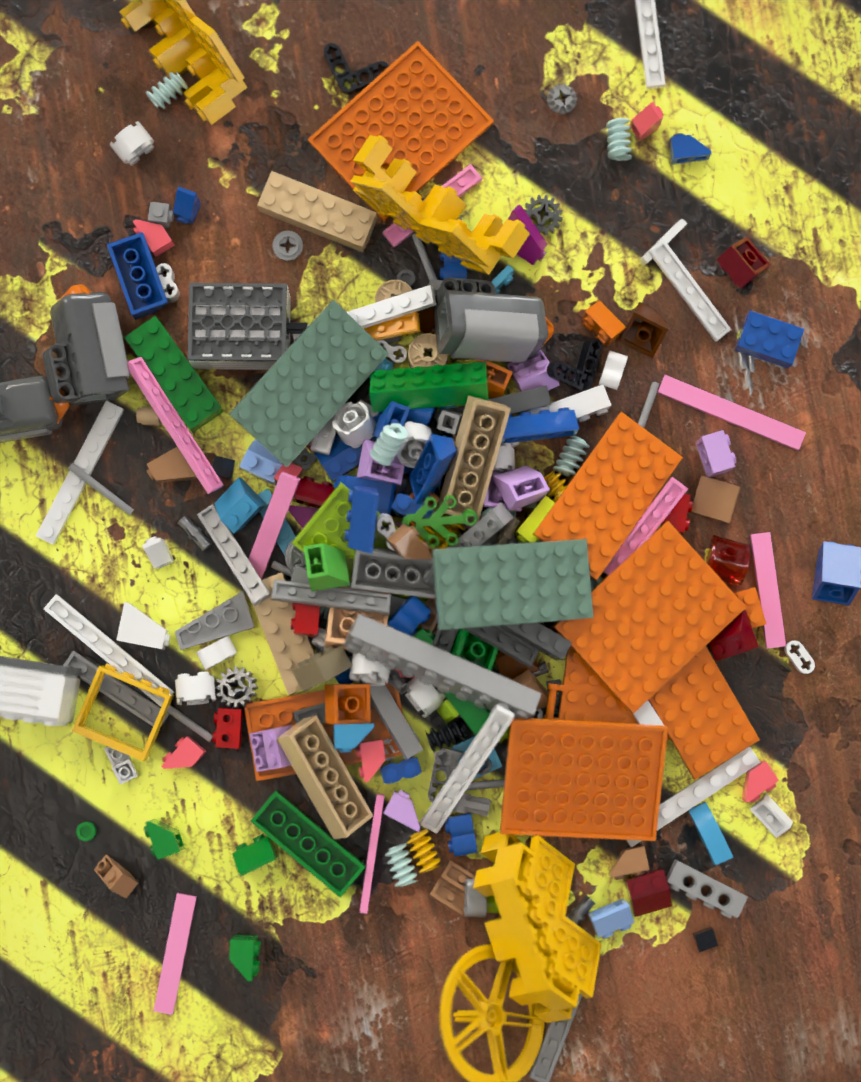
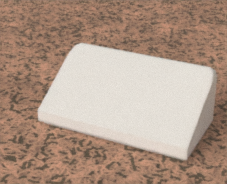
M765 794L750 808L752 813L775 838H778L792 826V820L768 794Z

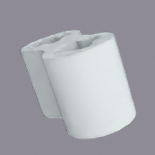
M160 264L156 267L167 301L175 302L180 297V291L174 283L175 274L168 264ZM164 271H167L166 277H163ZM169 289L173 290L171 295L168 294Z
M385 340L377 341L379 344L382 343V346L389 353L387 357L391 358L394 362L401 363L406 359L407 351L402 345H390ZM398 349H400L401 353L403 354L402 356H398V358H396L393 352L398 351Z
M609 351L599 385L603 384L606 387L617 390L628 356Z
M380 514L377 517V529L387 539L396 531L393 519L389 514ZM385 520L386 523L388 522L389 526H382V521ZM386 540L387 545H388V547L390 548V550H393V551H394V549L391 547V545H390V544L388 543V541Z
M229 636L196 652L205 670L238 653Z

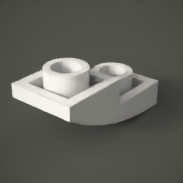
M108 746L104 748L120 785L138 776L129 755Z

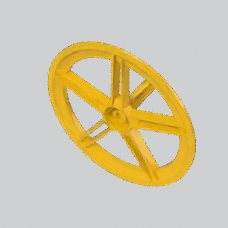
M491 944L478 946L468 951L457 961L445 983L440 1005V1027L444 1046L452 1064L468 1082H518L530 1070L537 1058L543 1039L545 1021L534 1015L536 1003L528 1004L529 1016L503 1010L502 1005L511 972L514 971L517 977H521L515 958L500 961L489 1000L486 999L465 974V971L478 961L484 959L496 960ZM456 986H458L476 1010H457V1012L453 1013L455 1022L471 1023L454 1038L451 1027V1004ZM507 1016L528 1019L529 1024L506 1021ZM502 1025L528 1027V1035L522 1052L517 1060L507 1068L501 1032ZM477 1027L478 1030H476L473 1034H471L468 1038H466L463 1042L456 1046L462 1039H464L471 1031H473ZM485 1031L487 1032L493 1063V1075L475 1070L460 1054L462 1049Z

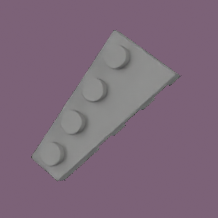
M244 591L176 630L175 635L180 650L255 628Z

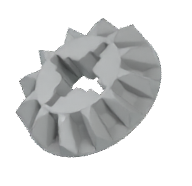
M557 84L549 91L547 103L554 112L565 114L572 111L576 106L577 94L573 87H569L566 84ZM560 92L563 95V97H568L565 99V105L561 100H557L560 96Z
M283 231L274 238L273 250L279 259L286 261L295 260L296 257L301 255L303 242L297 233ZM289 239L290 244L294 247H291L287 253L286 248L282 246L286 245Z

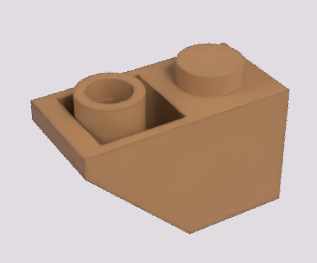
M403 524L386 539L394 551L405 559L432 558L429 552L430 547L425 541H421L418 538L420 534L413 526L410 528Z
M639 845L623 849L609 870V876L611 878L614 877L615 880L626 878L627 874L633 873L634 876L645 874V871L649 870L645 846Z
M105 855L94 869L111 891L124 898H127L138 884L131 873L108 855Z

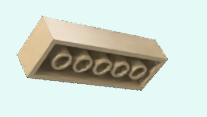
M273 171L270 173L257 204L258 210L261 213L362 253L377 221V212Z
M468 396L455 441L456 456L452 458L437 505L438 508L444 502V498L447 495L455 497L456 505L453 508H449L445 514L462 515L464 510L472 509L478 515L479 521L511 410L506 405ZM453 499L447 500V504L453 503ZM469 516L467 519L473 520L474 517Z
M281 572L262 580L271 596L257 606H254V609L287 693L291 695L302 690L292 671L299 667L298 663L305 659L309 660L315 652L308 636L294 635V630H291V618H295L296 611L292 610L293 603L271 599L274 580L286 581L284 574Z
M317 715L302 719L276 738L333 839L348 837L373 817Z

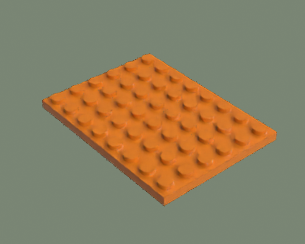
M417 41L308 138V142L346 183L354 189L355 185L350 181L354 175L362 177L365 171L353 159L370 135L377 137L380 135L388 141L387 144L392 148L381 167L387 170L394 158L408 160L417 173L404 191L412 193L422 189L494 124V120ZM377 213V215L383 222H385L390 217L386 214L383 217L382 215Z
M666 521L591 591L594 618L560 620L553 627L563 638L572 642L571 647L634 714L735 619L746 606L672 524Z
M514 718L509 728L500 833L656 841L668 727L663 725Z

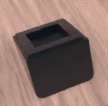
M214 456L212 468L218 477L232 479L235 460Z
M712 927L692 933L699 952L718 946Z

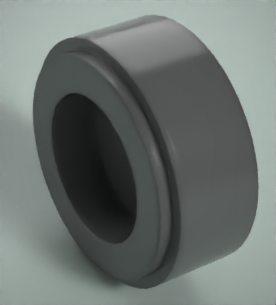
M405 269L398 273L397 280L406 282L412 288L415 285L416 277L411 270Z

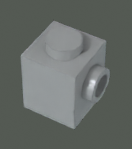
M150 202L148 221L170 229V224L174 219L173 210L170 205Z
M450 409L442 410L438 419L437 429L458 434L463 414Z

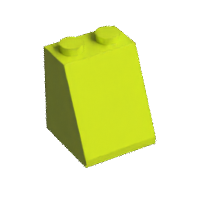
M545 496L516 531L515 536L519 543L540 542L532 534L555 504L549 497Z

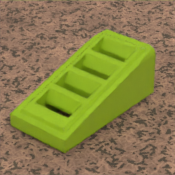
M448 699L443 701L440 707L436 709L446 723L456 718L459 714Z

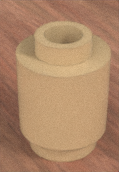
M143 406L137 409V423L148 426H161L162 422L152 407Z

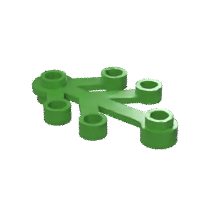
M447 495L444 498V502L429 518H422L428 510H433L437 506L435 498L427 497L424 504L415 514H408L403 518L402 525L405 524L410 527L409 523L414 521L415 525L413 527L426 540L429 547H436L439 544V540L436 535H430L423 528L424 526H431L446 539L448 545L454 546L458 543L457 535L449 532L442 525L464 523L467 526H473L478 521V515L474 510L466 509L462 515L442 516L449 508H453L456 505L455 497ZM453 499V503L447 504V500ZM432 500L434 501V504L432 506H428V501ZM469 516L474 517L472 521H467ZM450 537H455L453 542H449ZM435 538V543H429L430 539Z

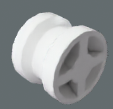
M319 628L318 637L313 638L311 643L325 650L326 630Z

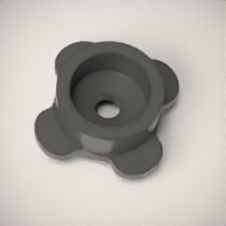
M304 448L293 461L295 464H299L303 470L307 471L310 469L312 462L316 461V456L310 454Z

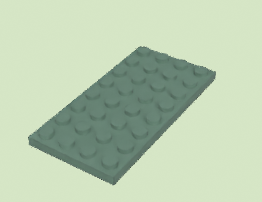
M332 300L235 406L229 415L284 467H288L389 353L335 300Z
M587 539L432 550L438 630L594 618Z

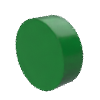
M88 821L79 824L76 829L77 837L85 842L92 840L97 833L96 826Z

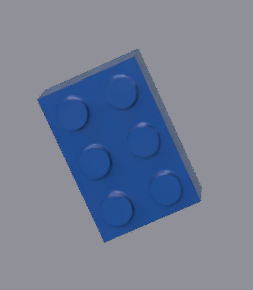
M750 310L745 317L734 351L788 369L793 365L804 328Z

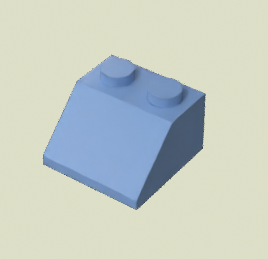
M254 439L239 467L241 470L276 486L277 483L274 477L282 464Z
M624 898L588 913L598 938L601 936L603 939L613 935V931L618 929L625 931L631 928V924L635 923L630 906Z

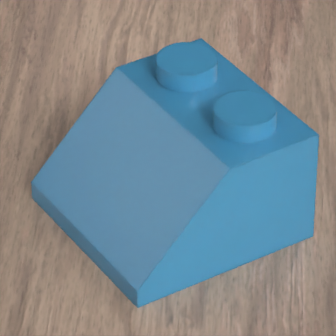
M238 477L214 503L220 520L233 534L243 530L266 505L241 477Z
M375 723L334 725L335 749H339V752H351L352 748H355L375 727Z

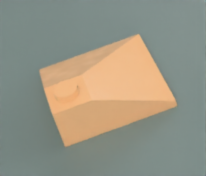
M342 586V587H337V588H345V589H353V590H361V591H369V592H377V593L390 594V593H387V592L363 590V589H356V588L343 587V586ZM329 608L324 648L333 645L335 649L342 645L343 649L347 650L343 644L352 623L359 614L386 626L388 615Z

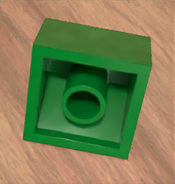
M264 834L253 838V843L247 845L245 842L235 847L236 851L232 855L240 877L279 857L272 840L268 836L265 837Z

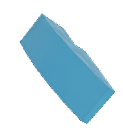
M703 802L689 809L688 812L712 863L718 865L733 858L707 803Z

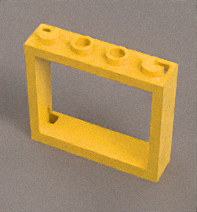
M110 664L99 666L72 732L141 761H146L174 695L170 694V690L165 687L159 686L158 689L151 686L152 682L146 679H141V681L134 679L135 675L124 671L122 674L116 671L117 668ZM106 674L164 698L144 750L85 725Z

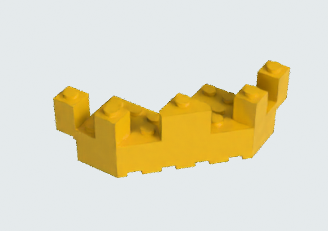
M134 0L119 11L123 17L121 21L127 29L130 27L136 32L152 20L155 23L154 27L161 36H165L163 40L149 49V53L154 58L153 62L158 69L162 68L169 78L170 72L177 75V72L181 75L187 70L192 76L196 75L199 81L183 92L186 97V105L190 110L195 109L203 121L207 120L212 125L236 107L232 99L247 88L243 81L244 76L216 31L195 16L186 0Z
M372 135L368 137L353 159L365 173L362 177L354 175L350 182L355 185L353 191L383 217L385 214L394 219L393 223L404 230L408 228L417 233L415 236L428 245L432 242L439 246L438 251L449 258L454 256L460 259V264L467 269L489 275L501 256L512 259L515 257L530 234L525 229L524 223L519 220L512 221L507 219L503 224V220L499 216L484 214L471 232L467 228V224L459 219L467 204L456 195L457 191L449 186L446 188L434 185L424 202L421 200L422 196L417 192L404 191L417 173L412 168V164L406 159L399 160L394 158L388 169L385 170L381 165L392 148L387 144L388 141L380 135L378 137Z
M498 832L484 836L481 854L493 863L495 862V865L476 871L473 888L485 897L494 895L501 918L485 922V927L496 960L502 961L512 958L516 960L521 977L512 978L509 997L521 1006L536 1003L534 1015L546 1023L571 1019L572 1010L577 1007L579 994L586 999L593 997L602 946L601 942L565 916L575 863L538 835L532 837L530 849L523 843H520V839L512 834H501Z

